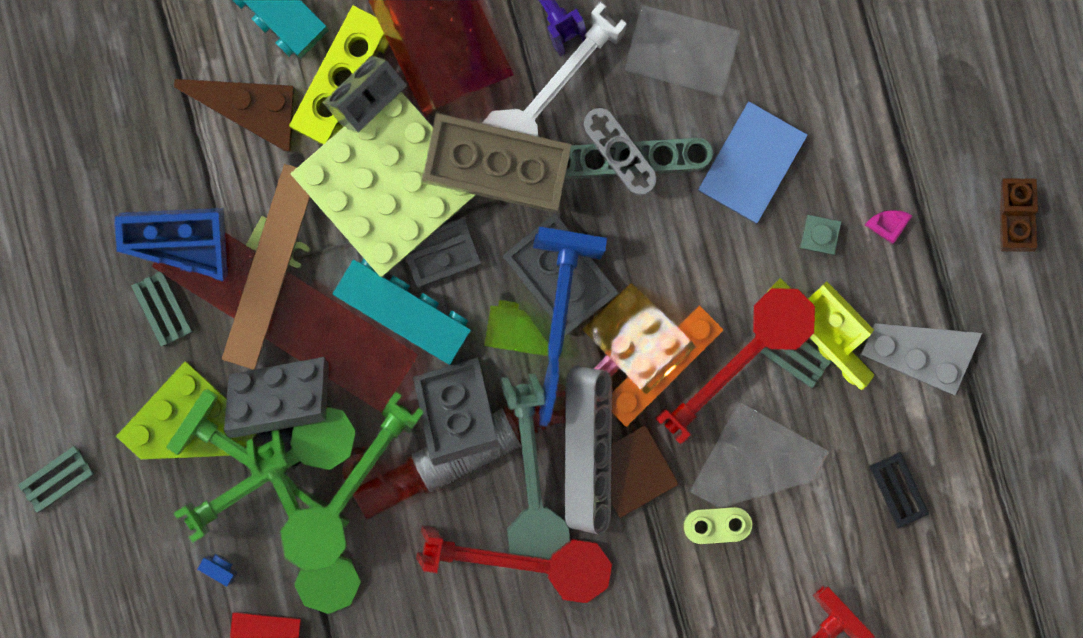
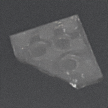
M738 402L689 491L718 508H723L738 502L813 482L829 451Z

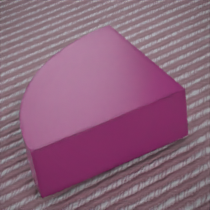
M884 211L874 215L864 226L889 243L894 244L912 218V215L904 211Z

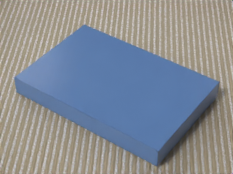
M748 101L697 191L757 224L805 141L807 134Z

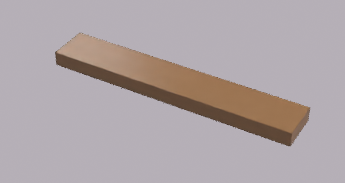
M288 164L283 166L221 359L256 370L311 198L290 174L297 167Z

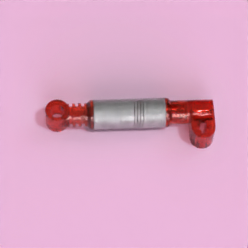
M557 384L556 397L566 398V386ZM540 405L535 406V415H533L535 434L539 433V427L542 430L546 429V426L540 425ZM506 406L492 413L500 444L498 448L433 466L427 446L421 449V451L418 450L415 454L412 453V455L408 456L406 463L386 473L383 472L377 461L366 477L369 478L375 474L378 477L359 486L353 494L366 519L368 520L419 493L428 494L433 492V490L436 491L439 487L442 488L445 484L448 485V482L451 483V481L457 480L458 477L461 478V475L464 476L468 472H472V470L475 471V469L488 464V462L490 463L494 459L496 460L500 456L506 455L509 451L512 452L515 448L521 447L519 419L515 416L514 409ZM566 406L560 411H552L549 422L550 426L566 422ZM353 448L351 456L343 461L342 473L345 481L354 469V462H360L367 452V448Z

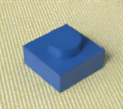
M215 554L213 558L209 555L204 557L197 569L226 587L232 583L238 573L231 569L233 566L231 561L218 554Z

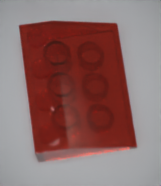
M368 0L424 116H428L514 75L478 0Z

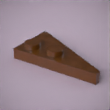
M174 79V88L285 152L291 151L292 129L289 125L293 119L294 86Z

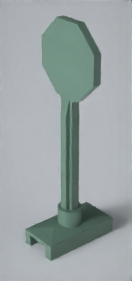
M535 373L528 374L529 384L512 386L509 378L503 377L501 378L503 393L509 408L514 409L515 416L519 419L528 508L523 509L507 529L509 553L549 559L551 554L570 541V535L565 519L549 507L542 506L533 415H535V406L545 405L543 390Z

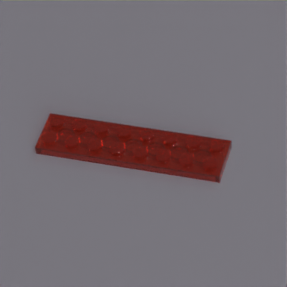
M225 232L228 276L224 281L213 279V277L200 273L181 270V268L164 263L154 262L151 267L235 319L256 251ZM286 273L266 339L300 361L325 357L329 363L328 379L375 409L383 412L419 354L291 273Z

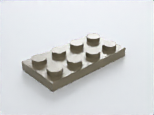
M437 113L421 183L557 213L571 144Z

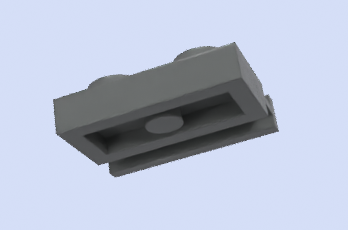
M464 218L442 225L406 256L417 288L481 265Z

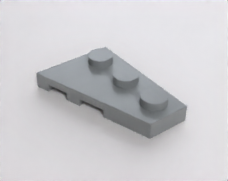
M874 323L872 325L874 331L866 339L860 355L955 396L982 333Z

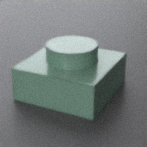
M807 215L800 249L835 255L841 221Z

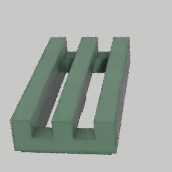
M163 271L131 285L161 347L193 332ZM158 281L182 327V330L178 332L154 285ZM148 288L170 336L165 337L142 289Z
M806 342L800 348L821 362L818 367L794 350L780 349L813 372L809 378L765 347L760 351L764 356L810 388L814 387L826 367L831 363L830 360H827L818 350Z
M73 446L18 486L21 491H24L28 501L33 504L34 510L39 513L95 473L78 448ZM72 456L75 457L77 461L34 491L31 489L30 486ZM82 467L84 470L82 474L40 502L38 499L39 495Z

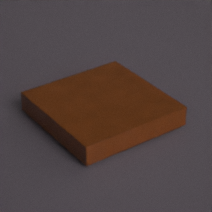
M646 425L611 444V504L619 518L679 485Z

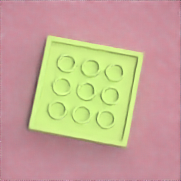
M402 92L358 133L344 126L290 173L381 278L476 196L470 193L421 183L433 127Z

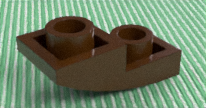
M1003 178L1001 180V251H1036L1037 179Z

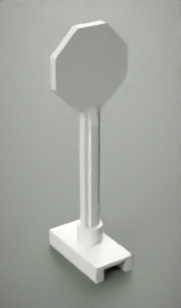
M600 2L591 12L590 24L592 27L585 34L586 39L530 105L524 111L520 109L492 111L482 124L538 136V127L535 119L597 47L601 49L607 40H610L615 45L625 35L627 24L623 20L616 24L607 15L604 18L606 6Z

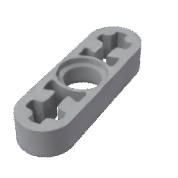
M603 108L591 110L584 119V130L587 136L632 194L642 196L651 192L656 184V174L608 110ZM594 116H597L599 119L605 117L608 120L605 128L610 135L614 130L619 133V136L611 138L605 147L599 142L606 138L600 130L594 132L591 130L593 125L592 118ZM617 142L625 143L630 149L628 159L622 162L613 160L610 156V148L613 144ZM635 157L640 161V163L634 165L636 170L640 174L645 172L649 174L646 180L648 184L646 188H643L641 185L636 187L632 185L631 182H633L635 177L630 169L626 174H623L620 168L630 165Z

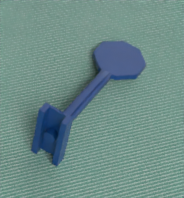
M539 226L538 234H535L533 248L558 252L557 266L559 267L548 344L549 364L543 384L545 405H540V425L547 426L551 419L556 397L558 359L563 349L573 270L577 268L579 256L600 260L606 251L607 238Z

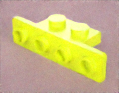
M781 278L771 287L791 289ZM826 281L808 298L815 306L814 334L810 339L818 346L823 357L833 361L839 367L844 378L850 384L856 385L860 390H863L873 379L874 374L852 351L873 333L874 329Z

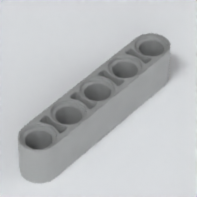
M581 366L571 368L566 378L565 521L571 529L601 535L606 532L611 519L612 378L607 371Z

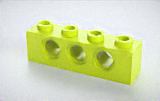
M352 5L289 125L292 130L324 145L343 128L333 115L330 117L320 116L318 111L319 105L339 87L334 83L335 75L339 71L348 70L353 74L369 57H376L379 51L383 54L385 53L393 38V35L389 34L391 27L388 23ZM357 40H363L368 43V51L361 57H355L350 53L351 45Z

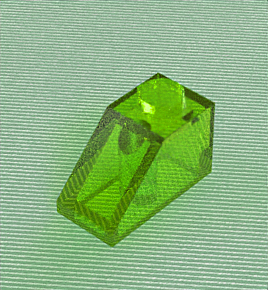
M499 300L498 306L491 305L484 346L549 356V343L524 310H518L519 303Z

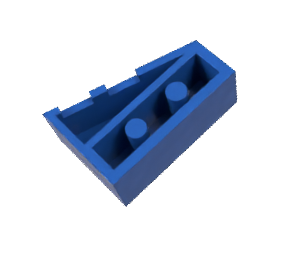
M224 208L121 212L114 217L117 252L156 263L175 266L188 272L200 273L220 281H224L228 276Z

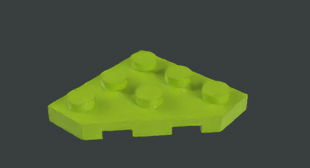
M185 361L116 437L140 459L231 456L211 442L205 443L196 436L179 455L166 448L202 392L206 389L219 396L207 419L218 426L217 430L227 436L224 432L227 398L191 364ZM251 434L231 439L246 448V441L254 439L257 435Z

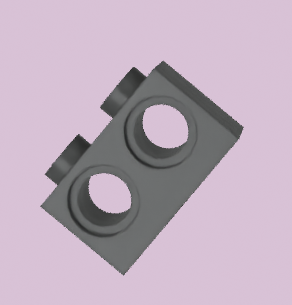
M371 56L322 103L343 127L345 126L347 129L358 133L407 85L387 60Z

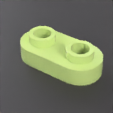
M739 507L697 509L686 516L683 529L685 535L697 544L738 542L744 540L750 534L752 520L750 515ZM733 518H738L741 521V528L737 531H732L729 528V522ZM701 520L707 523V530L704 533H697L695 531V524Z

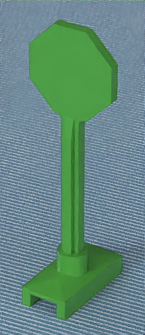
M209 389L204 390L166 448L179 455L196 436L205 443L211 442L249 467L247 449L217 430L218 426L207 419L219 396ZM285 474L294 495L311 508L319 506L328 507V503L297 486ZM340 513L339 518L342 520L343 527H346L350 520Z
M397 392L394 393L381 413L386 418L380 426L381 432L328 507L319 506L296 510L281 529L280 533L285 559L304 572L332 568L346 548L342 520L339 518V514L393 437L398 438L403 430L409 434L424 413L423 410L418 408L412 416L406 407L396 405L401 397Z
M327 407L326 421L294 426L290 443L292 449L285 453L287 465L284 466L285 469L300 461L304 465L331 470L351 456L356 429L344 411ZM251 475L210 503L206 500L195 507L191 502L173 514L177 519L187 514L188 517L184 519L186 525L191 531L195 528L197 530L189 536L193 543L210 531L208 524L218 518V513L271 479H267L265 475L254 479L253 475Z
M278 429L272 431V441L256 447L253 439L246 441L248 464L254 479L263 475L267 479H271L290 518L294 511L301 510L284 474L286 470L284 466L287 465L284 440ZM339 556L332 568L304 572L300 569L294 584L304 606L330 614L351 605L361 580L352 560Z

